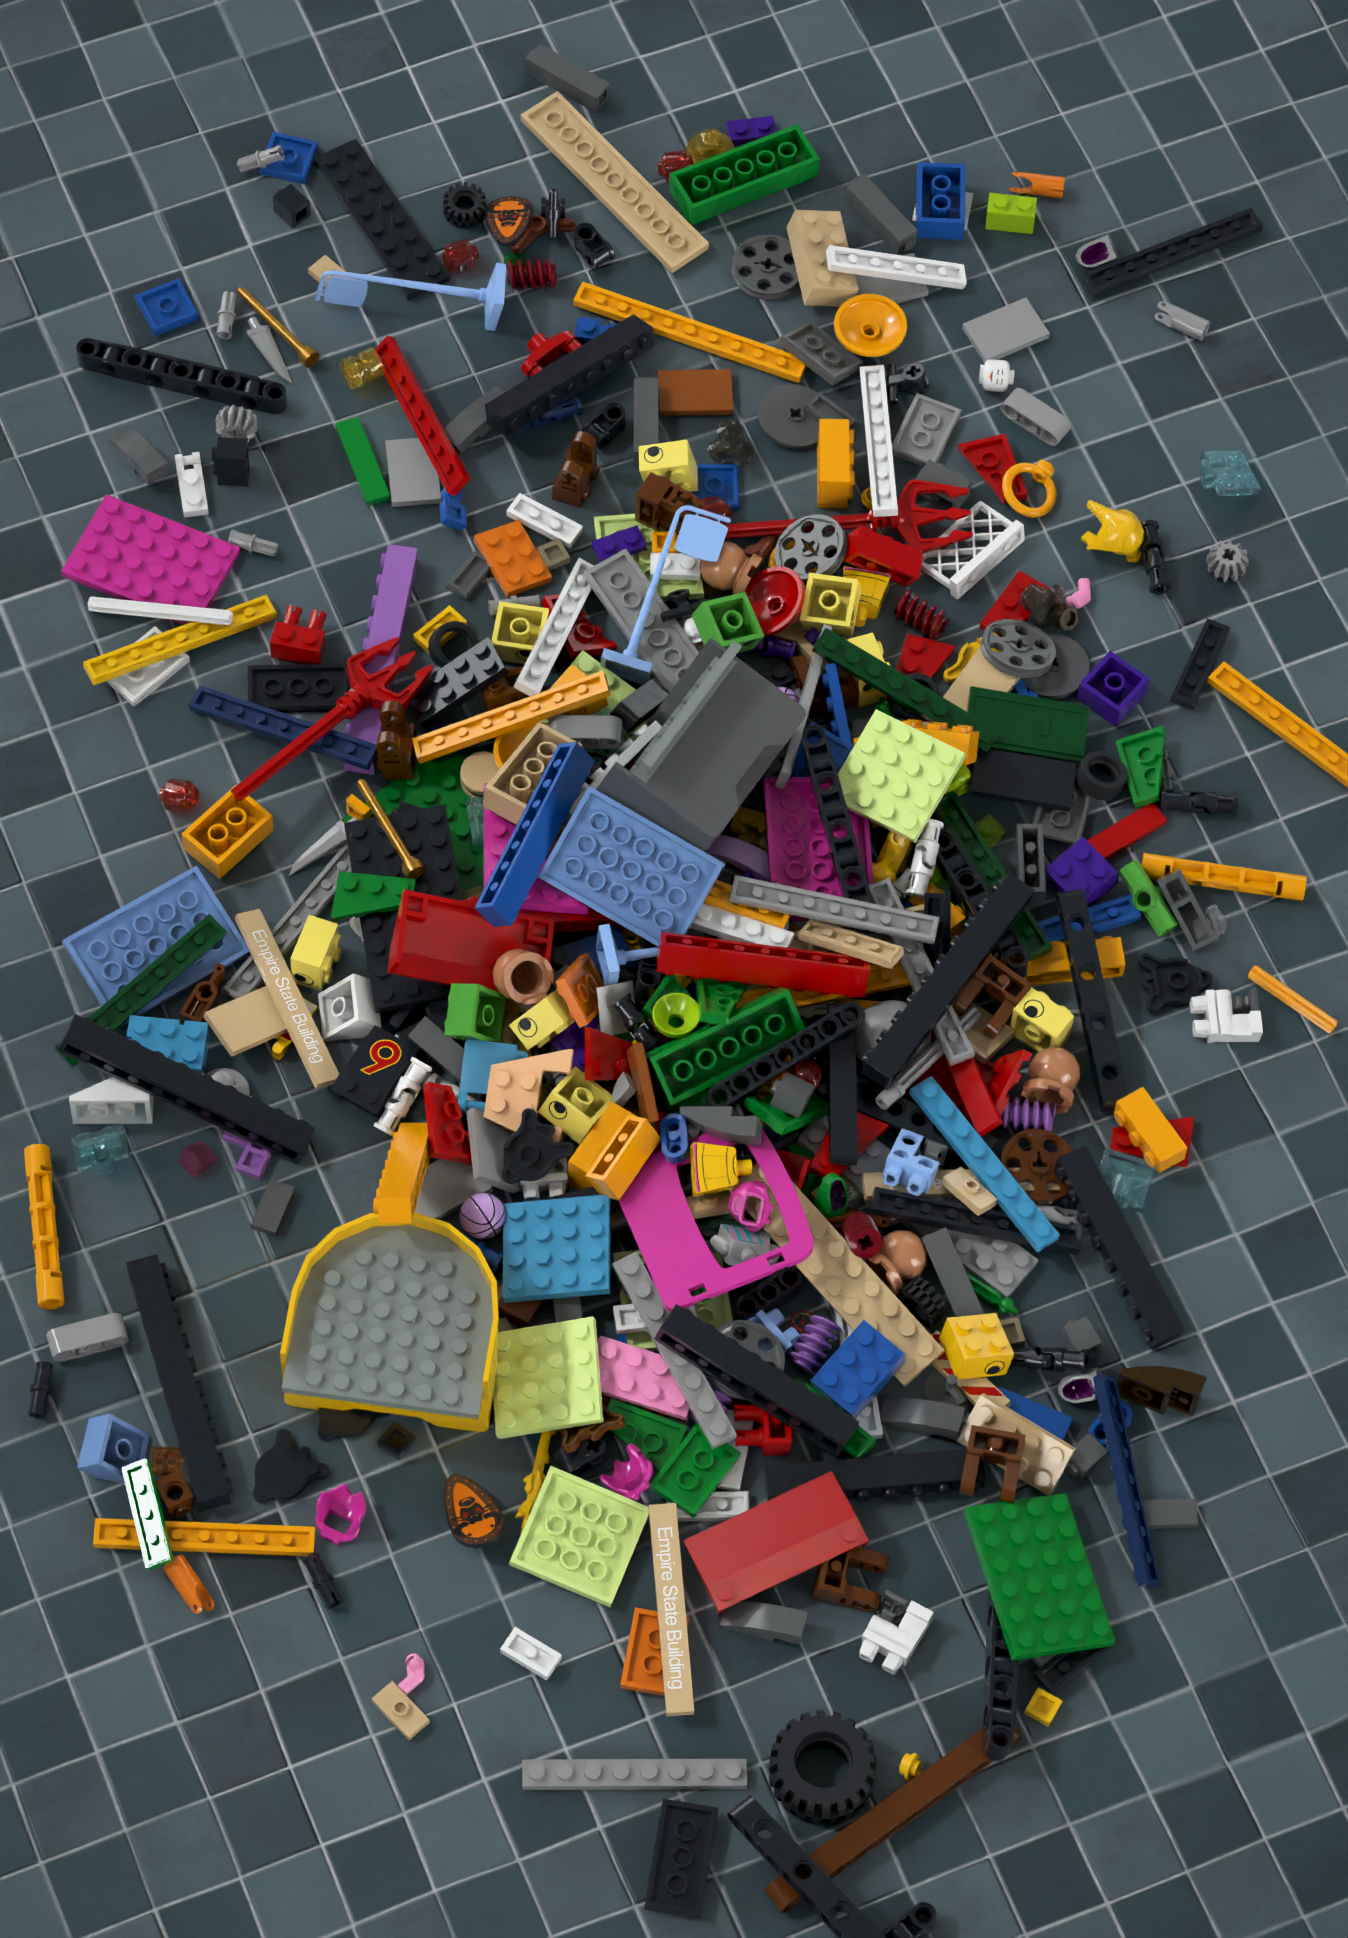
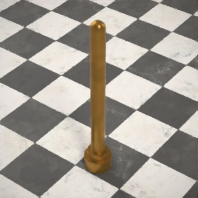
M244 287L237 289V294L297 351L298 360L305 367H311L318 361L320 354L312 346L303 345Z
M359 779L357 787L402 859V871L406 878H419L425 872L420 859L411 856L366 780Z

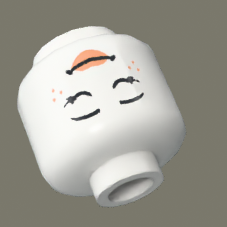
M988 359L984 365H980L979 384H982L984 390L1005 392L1008 384L1013 385L1014 370H1010L1008 361Z

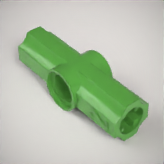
M1135 860L1120 869L1118 873L1133 896V905L1144 913L1158 937L1175 929L1179 924L1164 902L1163 891L1153 885L1140 862ZM1146 893L1150 895V904L1146 900Z

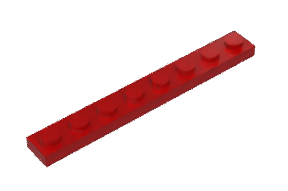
M387 335L374 349L373 354L448 494L456 496L470 481V477L395 338Z

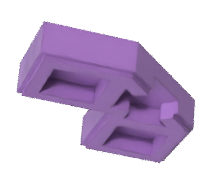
M225 1130L222 1135L223 1141L245 1148L236 1166V1172L261 1180L271 1159L270 1152Z

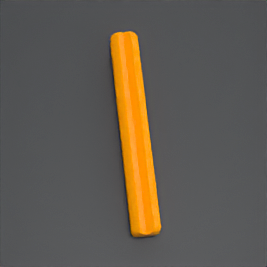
M1255 965L1249 971L1248 978L1327 1033H1331L1336 1028L1338 1023L1336 1019L1259 966Z

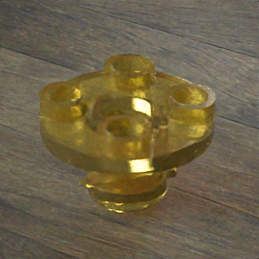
M709 128L691 137L687 144V158L691 164H695L734 149V145L728 136L717 129Z

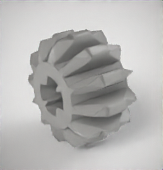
M233 404L231 407L224 406L222 410H219L215 421L216 432L222 435V437L246 438L248 442L251 438H254L258 427L257 416L252 414V410L244 409L243 406L236 407Z
M1231 539L1227 544L1220 540L1217 546L1212 545L1207 555L1208 572L1214 573L1215 579L1223 577L1224 583L1228 578L1235 582L1238 576L1243 577L1248 567L1247 549H1241L1240 543L1233 545Z

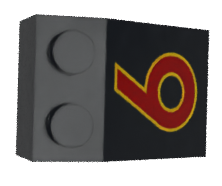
M375 1025L344 1065L331 1090L381 1118L386 1109L384 1106L391 1097L400 1077L405 1076L412 1063L410 1061L411 1058H417L421 1050Z

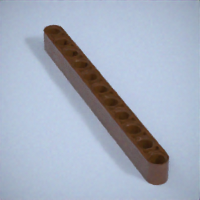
M1015 1727L1014 1740L1010 1749L1022 1738V1735ZM983 1728L810 1853V1858L832 1880L992 1763L993 1760L986 1757L983 1752ZM994 1741L996 1745L1003 1746L999 1741ZM799 1871L796 1873V1876L804 1880L808 1879L810 1874L806 1871ZM781 1876L773 1880L764 1890L782 1914L803 1901Z

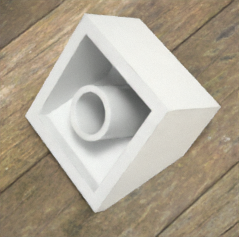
M353 973L318 994L324 1041L364 1038L375 1025L381 1028L380 1013H376L374 1008L370 979Z

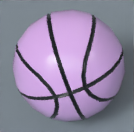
M477 1193L470 1196L460 1209L459 1219L461 1226L468 1235L476 1239L484 1240L496 1236L502 1230L505 1220L503 1203L497 1197L488 1193Z

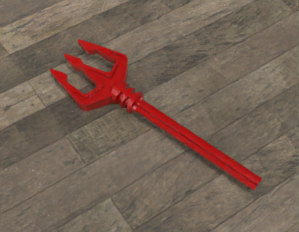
M910 480L907 482L897 500L898 516L873 517L872 508L866 514L829 516L837 521L843 530L857 529L862 526L868 527L877 533L878 527H881L883 532H886V528L890 527L892 531L898 532V535L905 544L911 545L914 549L923 553L973 537L972 532L953 530L948 537L920 538L917 529L920 526L944 519L955 521L971 515L970 510L954 507L947 510L917 507L915 502L916 496L919 494L945 493L952 499L969 493L968 488L921 480ZM798 519L723 524L728 528L725 539L781 535L789 525ZM814 525L807 526L804 533H810L814 529Z
M399 637L392 638L348 658L346 672L351 686L350 691L345 692L344 696L336 700V707L235 786L231 790L234 799L243 801L345 718L352 720L356 717V714H360L363 709L369 706L380 710L382 703L386 701L399 702L405 710L432 673L433 665L416 671L415 681L402 692L396 694L386 688L399 672L407 670L416 656V651L398 657L396 663L373 674H368L363 667L379 655L389 656L399 643Z

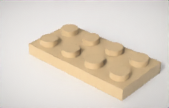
M984 1393L979 1396L956 1440L968 1447L971 1425L1026 1435L1019 1479L1048 1496L1053 1493L1076 1450L1072 1445ZM996 1464L1004 1470L1006 1469V1465Z

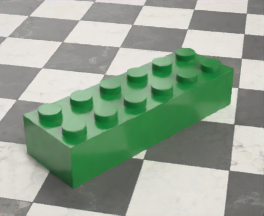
M796 124L669 173V192L685 219L691 225H694L817 177L819 157L799 125Z
M777 988L736 1008L727 1024L718 1023L710 1025L706 1023L696 1028L694 1032L682 1038H676L646 1053L650 1078L661 1103L672 1106L724 1080L805 1029L789 990Z

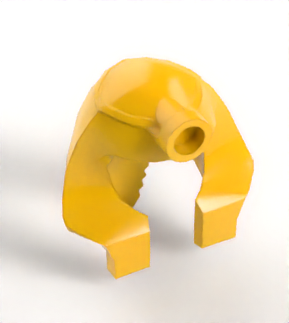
M1088 500L1087 508L1099 519L1102 526L1097 535L1087 531L1081 537V541L1087 544L1086 549L1110 551L1117 555H1126L1127 561L1131 563L1138 562L1141 559V552L1138 548L1142 544L1144 530L1138 517L1127 509L1114 510Z

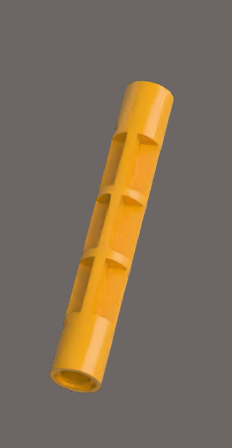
M1143 853L1141 863L1150 880H1157L1180 868L1188 884L1201 887L1267 895L1298 901L1304 900L1307 876L1200 862Z
M33 1144L24 1149L26 1180L28 1181L29 1213L31 1215L33 1232L32 1246L35 1253L38 1307L52 1310L62 1307L65 1301L58 1251L59 1239L57 1238L56 1206L53 1198L51 1153L48 1145Z

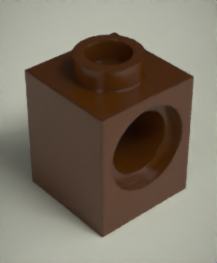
M179 1470L155 1480L158 1497L169 1518L174 1516L181 1517L191 1511V1508L194 1507L193 1496ZM173 1493L182 1494V1497L177 1500L169 1498Z

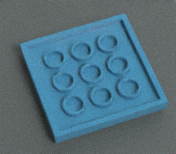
M594 1195L504 1204L503 1300L505 1303L611 1294V1199L608 1196Z

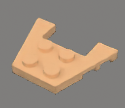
M567 1049L491 1065L484 1118L512 1132H516L521 1124L523 1110L531 1108L538 1113L543 1073L551 1072L571 1075L574 1050ZM554 1126L556 1133L552 1138L553 1142H561L563 1129L562 1127Z

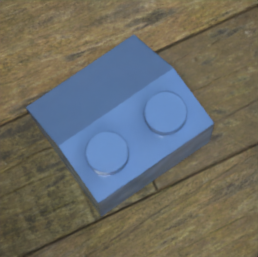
M112 1414L89 1418L77 1469L96 1479L125 1484L121 1468L145 1459L150 1434Z

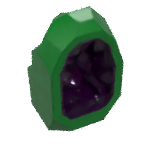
M834 1172L822 1178L821 1186L817 1190V1197L814 1200L815 1207L825 1218L836 1217L845 1213L849 1203L845 1182Z

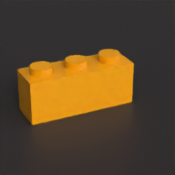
M1144 1087L1116 1102L1114 1117L1117 1123L1126 1128L1132 1144L1135 1147L1139 1146L1144 1153L1143 1156L1146 1163L1150 1167H1154L1158 1174L1185 1159L1187 1146Z
M627 1115L585 1177L599 1195H606L611 1199L620 1200L661 1140L660 1136L647 1119Z

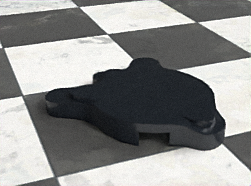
M1143 953L1139 957V966L1151 975V977L1144 978L1141 984L1142 988L1150 996L1146 1003V1010L1149 1013L1155 1014L1168 1006H1187L1190 1003L1191 997L1200 996L1212 984V974L1198 966L1197 968L1188 963V959L1181 957L1158 959L1148 953Z
M526 1108L522 1112L520 1127L505 1142L502 1178L508 1184H515L519 1181L532 1182L540 1180L552 1170L557 1161L571 1157L576 1151L575 1146L570 1142H553L552 1138L556 1133L555 1127L541 1124L535 1110Z
M319 1407L320 1424L317 1434L319 1439L324 1442L340 1438H355L367 1430L374 1420L388 1417L391 1414L361 1409L342 1411Z
M280 1429L276 1434L274 1446L265 1452L256 1463L253 1497L258 1503L276 1501V1499H293L302 1493L309 1483L327 1478L329 1476V1467L325 1463L313 1461L310 1448L307 1446L294 1450L292 1448L291 1432L287 1429Z

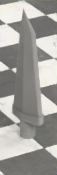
M256 317L250 318L248 324L251 329L247 331V335L276 374L293 384L271 334V329L268 325L261 326Z
M354 816L348 822L357 821L358 819ZM341 820L335 823L328 832L294 862L289 876L347 841L344 823Z

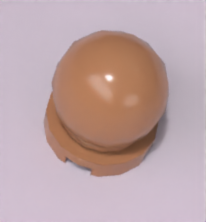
M724 541L718 561L700 560V572L703 580L712 588L722 591L731 589L732 595L745 592L750 580L757 574L763 557L754 553L751 558H747L744 550L736 543Z
M524 949L507 951L497 959L493 968V983L500 994L507 999L527 1005L538 1003L548 995L547 992L550 989L551 982L554 981L553 969L548 960L538 953Z
M1056 1046L1039 1051L1029 1065V1080L1024 1083L1021 1094L1023 1101L1025 1098L1028 1099L1030 1107H1032L1036 1100L1039 1101V1106L1042 1107L1048 1102L1051 1111L1057 1104L1055 1114L1067 1113L1074 1101L1072 1091L1076 1088L1080 1078V1067L1075 1056L1066 1049Z
M895 1230L882 1238V1248L878 1254L871 1258L862 1259L892 1293L897 1295L900 1292L899 1290L903 1288L902 1282L908 1283L914 1277L921 1275L927 1265L928 1254L923 1241L917 1234L910 1231Z

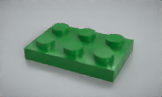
M696 1423L652 1480L649 1489L668 1502L676 1503L677 1508L695 1518L739 1460L741 1452L728 1443L712 1450L699 1424Z

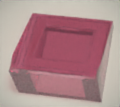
M203 1141L184 1147L177 1161L194 1178L216 1163L218 1158Z

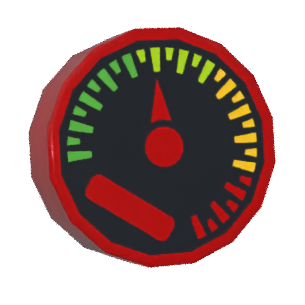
M803 1310L797 1311L790 1318L789 1328H795L799 1334H808L805 1331V1326L807 1324L813 1325L810 1321L813 1314Z

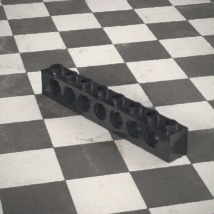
M810 1057L799 1064L794 1076L814 1085L813 1092L828 1103L827 1064L817 1057ZM857 1078V1111L888 1124L889 1127L885 1134L897 1139L903 1128L922 1135L924 1139L921 1150H923L926 1138L949 1146L945 1160L964 1169H969L949 1142L936 1133L940 1131L915 1100L901 1097L888 1109L884 1110L877 1105L875 1098L885 1088H879L865 1078ZM824 1079L827 1083L820 1084L816 1080ZM865 1100H871V1101H873L875 1104H874V1105H868V1104H866L864 1101H865ZM893 1110L898 1112L900 1115L894 1116L891 1115L888 1111ZM919 1121L923 1126H916L912 1122ZM987 1133L981 1138L993 1152L997 1139L992 1137L990 1133ZM903 1139V1142L908 1143L910 1145L915 1144V1142L911 1139Z

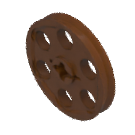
M1043 1129L1024 1130L1010 1138L1003 1148L999 1160L1019 1185L1021 1182H1030L1033 1185L1034 1191L1026 1193L1036 1205H1051L1066 1197L1067 1189L1063 1182H1058L1054 1174V1166L1058 1157L1073 1151L1070 1145L1057 1134ZM1021 1140L1027 1141L1031 1146V1150H1021L1018 1142ZM1051 1142L1056 1146L1057 1151L1054 1153L1047 1152L1043 1144ZM1037 1159L1039 1166L1044 1167L1040 1174V1180L1038 1168L1034 1167L1035 1163L1037 1162ZM1009 1160L1017 1162L1019 1170H1009L1006 1162ZM1046 1184H1057L1060 1188L1059 1193H1049L1046 1189Z

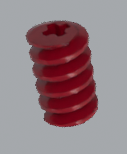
M508 259V284H511L513 290L517 289L518 283L521 284L523 290L526 289L528 283H530L532 289H536L538 282L542 289L546 288L547 282L550 283L552 289H555L557 284L556 260L554 265H552L550 259H546L544 266H542L540 259H536L535 265L532 266L530 259H527L525 266H523L521 260L517 259L515 266H513L511 259Z
M908 590L897 603L894 614H897L898 620L902 621L905 619L906 625L910 626L913 624L915 630L922 629L923 635L930 634L932 640H937L945 631L950 617L944 618V609L936 614L937 605L935 604L928 609L929 601L927 599L919 604L920 595H916L911 599L912 591Z
M855 1212L845 1218L842 1224V1233L851 1252L859 1258L866 1259L878 1254L882 1248V1237L873 1219L864 1212Z

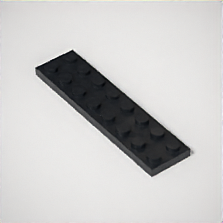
M357 139L314 157L315 165L392 278L440 285L450 281L449 274ZM398 286L407 301L427 292L425 290Z

